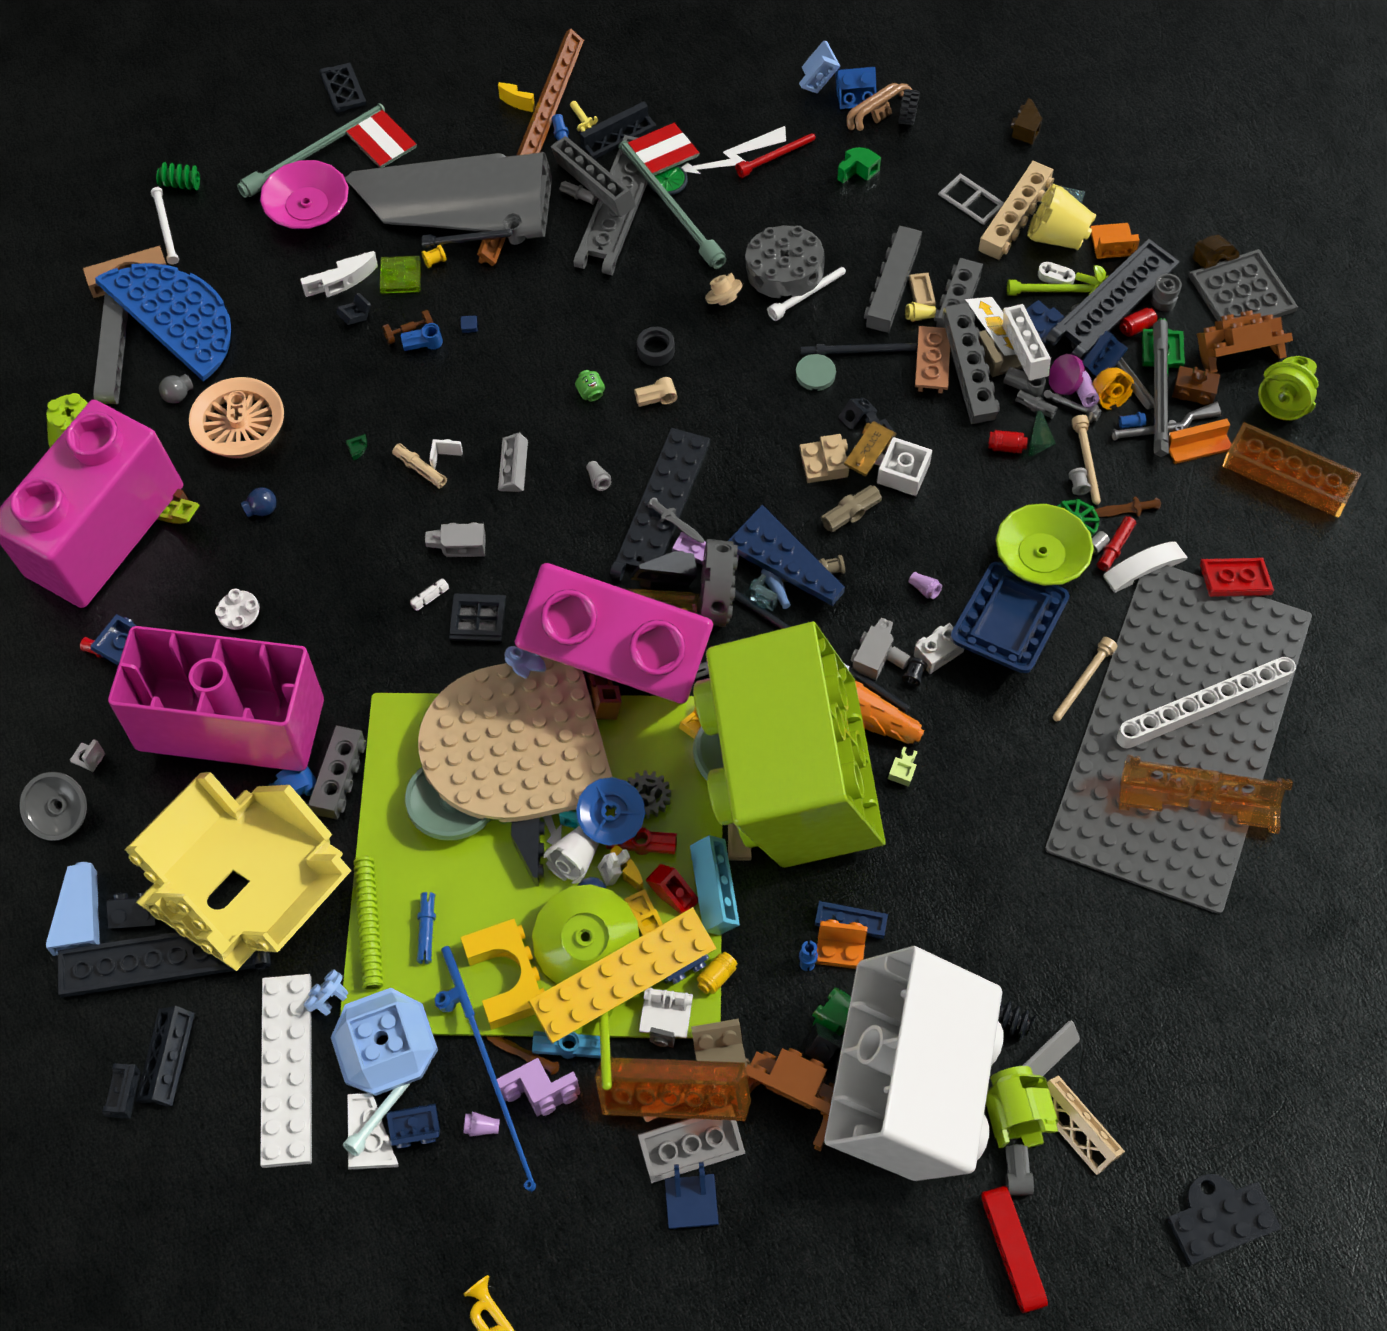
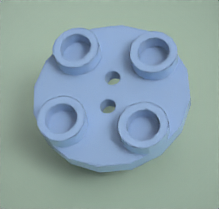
M334 969L326 975L325 981L321 985L316 984L308 994L310 997L304 1003L308 1011L318 1009L327 1016L330 1013V1009H332V1006L326 1001L330 996L335 995L342 1001L347 998L348 991L340 984L342 975Z

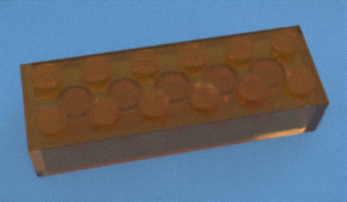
M1245 422L1234 439L1222 465L1338 518L1361 475L1357 471Z
M611 1058L612 1087L609 1090L602 1088L601 1062L595 1075L603 1115L745 1121L751 1103L744 1062Z

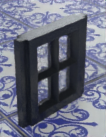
M454 593L449 633L450 641L501 642L506 595Z

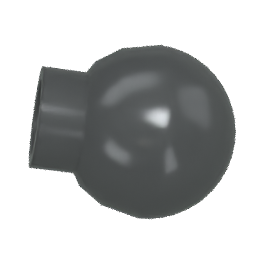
M186 374L180 377L174 375L167 376L159 384L160 396L163 400L172 404L181 402L186 397L187 391L193 389L192 381Z

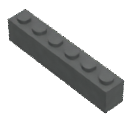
M564 136L550 146L556 162L617 215L622 217L636 207L630 189L568 137Z
M899 226L897 233H893L891 239L892 248L888 247L885 259H887V262H883L880 273L882 276L877 277L875 283L877 290L876 292L872 291L869 301L871 306L865 310L866 327L887 333L890 332L920 246L922 231Z

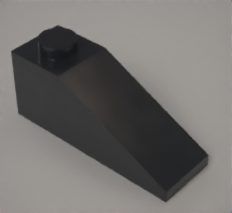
M674 551L638 565L630 578L631 580L689 586L698 576L694 553Z

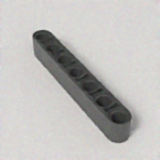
M106 292L96 366L94 400L103 404H118L128 312Z

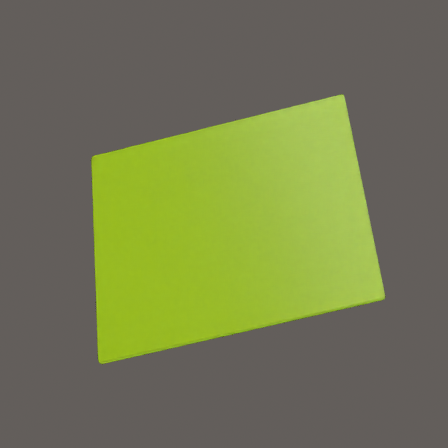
M374 693L371 699L356 858L369 856L374 859V878L376 879L374 885H376V905L378 906V926L380 928L378 931L380 938L378 939L381 941L379 945L381 952L379 953L382 954L380 960L382 961L381 967L383 971L381 974H383L382 981L384 985L378 990H366L362 987L363 974L361 973L362 961L360 959L362 954L360 953L361 947L359 946L361 940L359 939L360 933L358 932L360 926H358V906L356 905L358 899L356 898V879L354 878L343 987L348 991V994L346 995L347 998L341 1002L340 1015L345 1004L393 988L423 1004L433 1035L474 1036L469 1019L465 1017L460 1002L456 1004L455 1009L451 1012H443L435 1005L437 993L449 991L455 987L441 951L443 947L450 946L474 1010V1018L481 1036L533 1037L534 1031L545 1032L536 1015L491 1030L482 1001L511 990L520 979L521 968L515 961L506 957H495L470 966L461 937L515 919L517 926L522 925L526 937L522 939L524 947L529 945L533 957V959L529 960L531 967H536L540 976V980L537 981L539 989L544 988L546 991L557 984L544 974L534 956L532 932L537 915L552 896L568 887L577 886L579 883L572 884L573 880L568 878L566 881L561 880L547 867V857H540V864L544 865V877L539 878V886H535L513 845L511 837L512 822H499V819H491L477 833L459 840L436 839L417 829L408 816L405 794L409 781L422 767L418 749V737L422 720L429 706L439 694ZM621 696L622 704L617 720H596L612 777L628 782L629 777L635 779L636 772L642 776L644 770H647L648 775L655 771L657 778L661 775L664 776V782H669V790H671V797H669L670 805H665L666 811L662 812L659 810L657 818L654 814H650V819H647L645 815L642 827L652 832L677 833L675 854L649 852L646 855H638L634 851H628L630 858L641 874L643 888L646 890L654 909L657 910L664 924L680 915V913L657 896L645 881L646 878L659 864L674 867L698 897L690 845L709 835L722 838V825L718 822L713 812L707 780L698 770L694 760V739L679 728L680 722L695 709L694 696H689L687 702L683 704L659 696ZM662 794L660 795V798L656 800V803L661 799ZM606 808L607 812H606L605 815H606L607 817H608L609 815H612L613 817H615V815H614L615 809L612 808V809L610 810V809ZM560 813L551 815L556 830L561 825ZM540 817L541 822H545L544 818ZM546 822L545 835L541 836V843H544V854L552 846V844L547 842L551 837V833ZM562 825L561 839L573 831L574 828ZM639 839L637 843L644 844L647 840ZM599 843L583 879L596 877L604 882L598 865L604 855L610 854V849H607L606 845ZM622 873L615 884L606 886L607 889L612 890L623 900L639 892L623 880ZM423 892H427V902L430 892L436 895L434 903L436 920L433 921L432 962L429 964H425V954L422 964L416 962L419 938V920L417 915L420 912V894ZM698 902L694 906V910L698 915L700 921L702 922L700 906ZM583 933L581 935L582 941H588L590 939V935L588 933ZM708 933L717 949L707 954L709 959L705 961L706 966L695 973L692 969L684 973L686 978L675 985L672 981L666 984L663 979L650 987L657 990L693 994L687 1038H693L692 1026L721 1022V987L715 994H706L697 986V977L719 953L721 954V935ZM645 990L613 1008V1013L609 1017L610 1037L650 1038V1033L639 1032ZM599 1018L573 1032L582 1035L600 1036Z

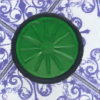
M678 165L654 175L670 195L682 191L688 181L686 172ZM649 184V187H650L654 192H656V191L654 190V188Z

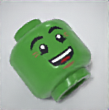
M582 371L575 382L577 390L584 400H589L590 402L598 400L603 396L605 390L603 381L598 372Z

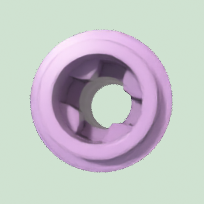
M914 572L909 578V583L926 598L935 599L941 591L942 585L937 579L918 574L917 572Z
M475 1112L465 1114L463 1133L469 1134V1136L498 1134L500 1119H494Z

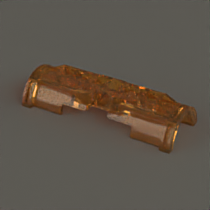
M1128 755L1121 777L1119 809L1129 811L1130 807L1162 812V804L1188 808L1190 798L1212 802L1211 811L1237 815L1238 824L1268 828V832L1279 834L1282 799L1285 790L1292 789L1293 782L1291 779L1284 780V778L1270 781L1199 768L1141 761L1140 756L1133 757V755ZM1154 771H1161L1164 775L1160 779H1154L1151 777V774ZM1245 785H1252L1255 787V789L1250 793H1245L1242 791V788Z

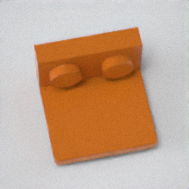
M1128 223L1090 227L1092 229L1091 237L1097 259L1131 256L1138 248L1139 236L1138 234L1131 235Z
M832 919L820 921L817 944L818 959L815 964L857 969L858 963L864 957L868 927L856 922L842 924Z

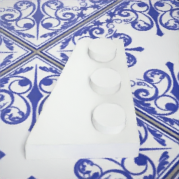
M348 1094V1137L350 1135L353 1136L355 1133L358 1134L378 1109L372 1094ZM382 1120L365 1139V1149L359 1156H354L348 1152V1169L398 1167L396 1156L390 1146L389 1137L386 1134Z

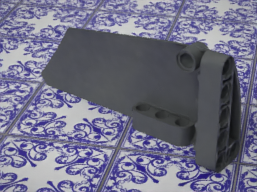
M544 152L507 157L497 153L352 171L345 177L346 182L384 224L481 232L511 229L513 234L511 237H508L511 244H520L525 238L545 237L552 176Z

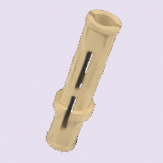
M401 443L394 447L392 454L400 458L408 468L416 470L439 489L446 484L447 478L420 459L417 453L410 452Z

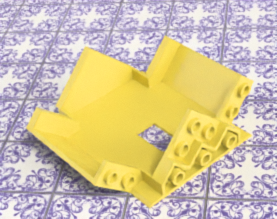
M211 772L200 773L125 849L129 854L130 861L136 866H140L145 871L144 876L154 883L136 903L149 911L153 917L162 920L174 928L178 934L187 937L199 945L206 953L212 954L235 971L255 951L278 952L351 872L350 868L340 858L343 853L330 845L329 838L332 834L290 785L258 786L252 793L244 790L234 800ZM232 871L250 881L225 908L214 910L208 906L207 900L209 896Z

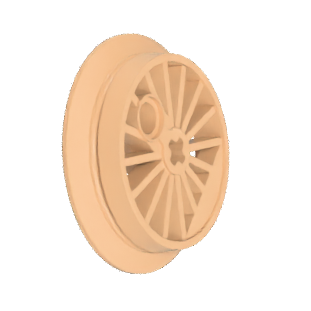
M230 378L211 385L198 396L189 414V426L194 439L204 449L228 458H245L261 452L272 442L282 426L284 408L278 393L268 384L253 378ZM226 403L227 410L224 409L221 405ZM216 410L220 414L213 413V411ZM242 434L246 441H241ZM247 434H249V435H250L251 437H253L255 440H250V438H249V436H248Z

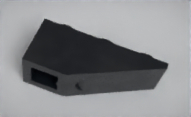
M540 817L512 822L511 825L513 845L535 886H539V878L544 877V865L540 864V857H544V843H541V836L545 835V822H541Z
M816 1022L803 1040L805 1054L837 1071L843 1038Z

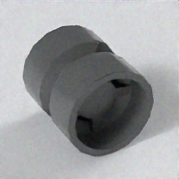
M1166 273L1157 278L1151 295V304L1155 309L1169 311L1175 307L1182 287V283L1177 276Z

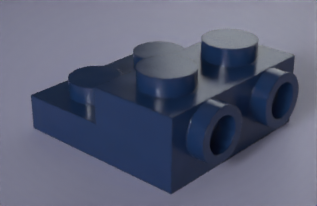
M1038 300L1029 306L1026 311L1041 341L1046 346L1049 344L1045 340L1047 335L1065 317L1054 307L1048 309Z
M116 614L93 642L91 650L119 665L129 630L137 625L129 618Z

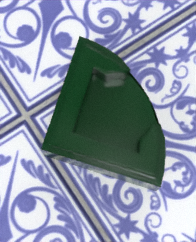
M365 434L346 440L353 460L362 456L367 448Z

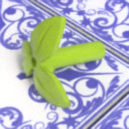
M1094 265L1095 277L1079 272L1075 276L1077 281L1095 285L1089 295L1109 277L1106 276V272L1101 266Z

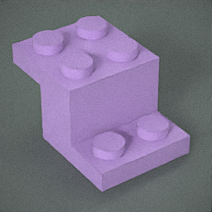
M538 1058L497 1079L504 1101L512 1102L518 1099L522 1092H525L537 1116L541 1114L545 1116L555 1111L556 1106L562 1103L569 1104L576 1100L577 1095L580 1094L578 1080L574 1072L551 1083Z

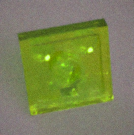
M420 256L381 257V293L420 292Z

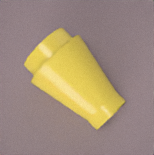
M916 302L907 304L905 308V317L907 320H911V322L934 318L936 313L935 306Z

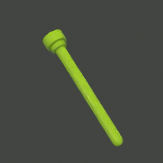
M1008 280L1007 295L1016 296L1021 292H1091L1095 285L1021 284L1017 280Z
M613 1009L598 1017L601 1079L604 1090H609L612 1087L609 1017L613 1013Z

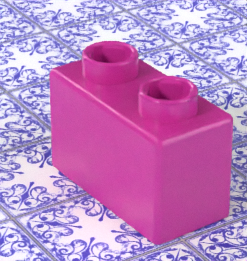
M91 400L0 507V545L26 578L72 604L84 608L173 500V494L176 490H181L183 482L154 430L97 400Z
M544 563L539 569L515 639V645L519 649L683 704L689 698L713 628V622L707 617L550 563Z
M134 626L129 630L108 702L134 748L138 751L304 771L308 765L324 696L307 649L303 646Z

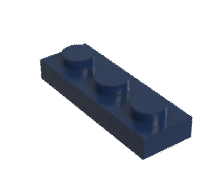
M819 901L815 926L820 927V921L829 919L836 920L842 924L856 922L868 927L866 936L884 939L888 914Z

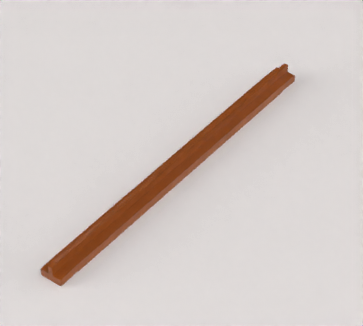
M572 29L566 32L517 155L540 153L552 123L551 118L556 113L584 42ZM506 237L482 240L477 253L480 256L478 262L482 264L486 261L491 266L496 264Z

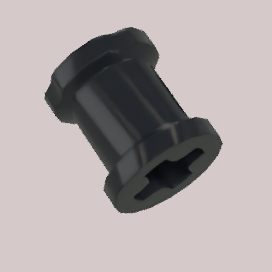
M913 657L909 659V667L907 672L903 674L902 680L908 685L917 687L920 686L921 676L928 665L922 659Z

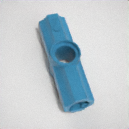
M534 1031L532 1053L561 1055L566 1059L575 1056L601 1058L600 1036L582 1035L572 1032L551 1044L545 1032ZM565 1041H572L575 1046L568 1049L563 1046V1043Z

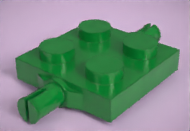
M1143 329L1142 331L1143 366L1154 367L1153 329ZM1168 329L1167 377L1169 376L1168 368L1184 367L1183 331Z

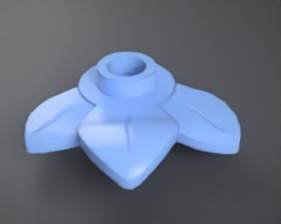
M515 646L506 649L504 654L505 661L508 665L512 666L513 671L517 675L527 679L530 671H546L545 662L540 655Z

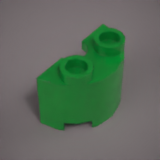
M834 988L827 998L829 1001L826 1005H819L812 1016L816 1019L812 1026L817 1022L841 1037L845 1032L851 997L843 990Z

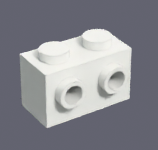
M950 623L944 627H938L932 635L927 638H921L915 644L914 657L922 659L927 663L928 667L926 670L929 674L964 652V648L953 644L950 639L954 628Z

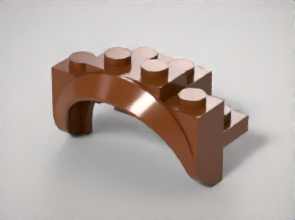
M1253 310L1240 312L1241 316L1234 317V314L1221 316L1222 320L1215 321V326L1203 328L1204 332L1197 333L1201 361L1205 370L1208 369L1209 372L1214 373L1217 372L1216 357L1270 346L1274 353L1278 355V358L1287 357L1285 342L1293 341L1292 333H1284L1281 317H1273V314L1261 316V313H1253Z

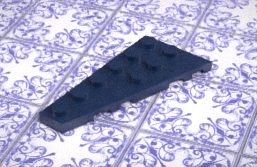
M763 505L728 540L732 541L734 545H738L737 555L831 606L844 593L845 587Z

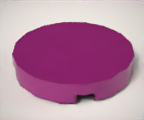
M1065 354L1054 361L1049 372V384L1055 393L1070 395L1079 389L1084 378L1082 377V371L1084 372L1082 360L1077 356Z

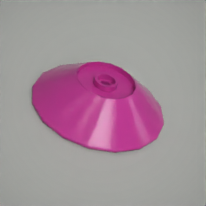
M299 160L283 165L268 177L262 186L260 202L265 214L276 224L291 229H310L326 224L341 212L347 202L349 187L343 174L332 165L317 160Z

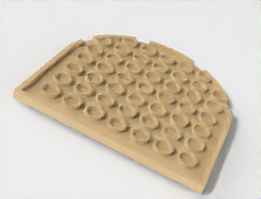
M540 656L545 662L546 671H530L527 679L517 675L513 671L512 666L505 663L468 673L447 686L429 706L419 731L418 749L420 762L429 784L433 786L439 793V796L449 805L479 819L490 818L499 819V822H517L576 810L579 796L588 785L598 779L612 777L584 674L581 669Z

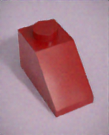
M659 864L645 880L658 897L680 914L692 907L694 908L698 903L697 895L674 867Z

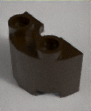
M1221 235L1209 236L1203 241H1198L1194 246L1193 259L1205 269L1217 265L1221 258L1230 261L1240 257L1239 251Z

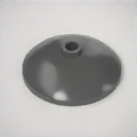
M60 772L40 774L30 780L21 794L20 813L22 820L33 834L42 839L60 840L71 836L80 828L86 816L87 802L81 786L66 774ZM58 801L62 802V808L58 807Z

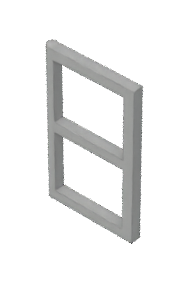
M959 174L938 193L939 196L983 225L1004 204L1003 201L962 174ZM960 180L976 190L962 205L946 194ZM981 194L997 204L983 219L967 209Z

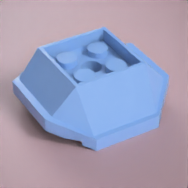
M393 988L345 1004L331 1036L345 1083L374 1096L421 1079L438 1051L423 1004ZM380 1036H388V1041L385 1044H377V1039Z

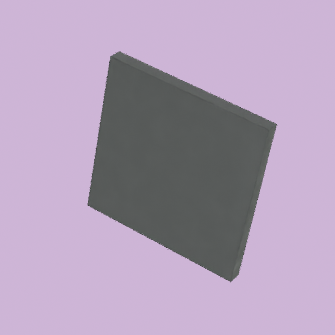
M1259 249L1240 255L1239 258L1230 261L1219 262L1217 265L1206 269L1201 268L1192 271L1189 274L1190 280L1217 321L1222 320L1221 316L1234 314V317L1241 316L1240 312L1253 310V313H1261V316L1273 314V317H1281L1297 311L1298 308Z

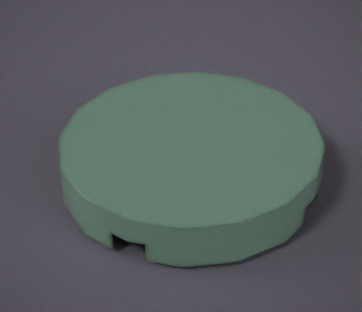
M808 355L797 364L796 379L801 386L808 390H824L830 387L835 380V365L831 359L824 355Z

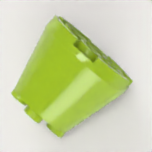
M79 394L64 395L48 403L47 430L50 448L88 404Z

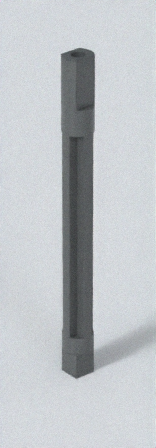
M1159 320L1153 324L1154 454L1163 457L1169 454L1168 323L1166 320Z

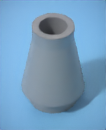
M596 461L589 462L586 468L589 472L593 488L599 491L609 488L611 476Z

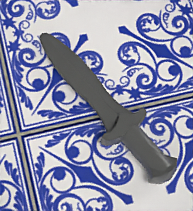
M657 498L649 500L648 508H653L661 514L662 522L668 520L692 539L704 543V539L696 530L681 521L674 514L675 508H665L658 502Z

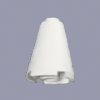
M578 826L547 849L544 854V858L547 857L548 859L546 865L561 880L566 881L568 878L573 880L572 884L580 883L585 877L599 843L585 835L581 827Z

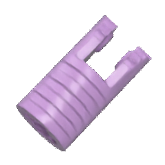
M1082 371L1083 382L1076 392L1084 407H1091L1099 402L1100 397L1093 386L1089 374L1086 371Z

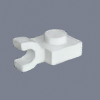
M627 849L622 850L617 856L615 852L604 855L599 863L598 869L606 886L615 884L622 873L620 865L627 862L630 858Z

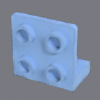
M823 41L802 66L805 76L799 82L801 88L818 93L839 69L840 65L827 41Z

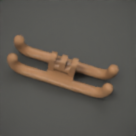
M892 83L867 98L849 111L846 120L848 129L854 130L856 124L857 130L862 131L864 129L863 117L870 112L874 121L879 123L881 119L883 120L892 114L888 100L895 95L903 97L904 90H912L911 87L903 83Z

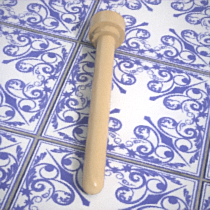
M1078 415L1072 419L1073 429L1079 434L1085 468L1088 473V483L1091 485L1092 502L1098 505L1101 499L1087 436L1089 420L1086 415Z
M1108 637L1102 638L1098 644V653L1054 713V721L1062 719L1104 658L1115 652L1118 647L1115 641Z

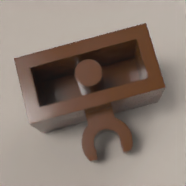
M1180 366L1176 375L1172 397L1197 402L1202 405L1212 404L1217 394L1220 374L1211 373L1208 369L1201 371L1197 370L1198 367L1192 369Z

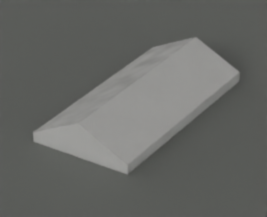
M732 1106L638 1134L651 1183L675 1176L674 1164H679V1173L682 1174L698 1169L699 1162H704V1166L745 1154Z

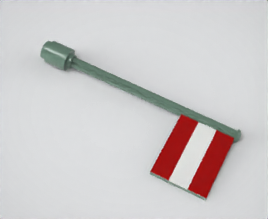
M378 103L376 107L263 174L255 171L241 179L240 183L237 184V188L244 198L252 197L262 190V186L268 177L280 167L307 158L345 134L379 168L385 167L417 147V144L385 113L384 106Z
M675 123L630 142L622 141L619 144V149L623 150L700 245V255L710 267L714 269L722 267L726 262L725 253L714 240H706L654 176L698 157L699 151Z

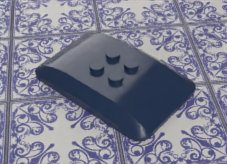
M993 562L989 565L954 626L950 639L953 644L1017 672L1028 673L1035 666L1069 600V592L1058 585L1042 586L1024 581L1010 572L1004 563Z

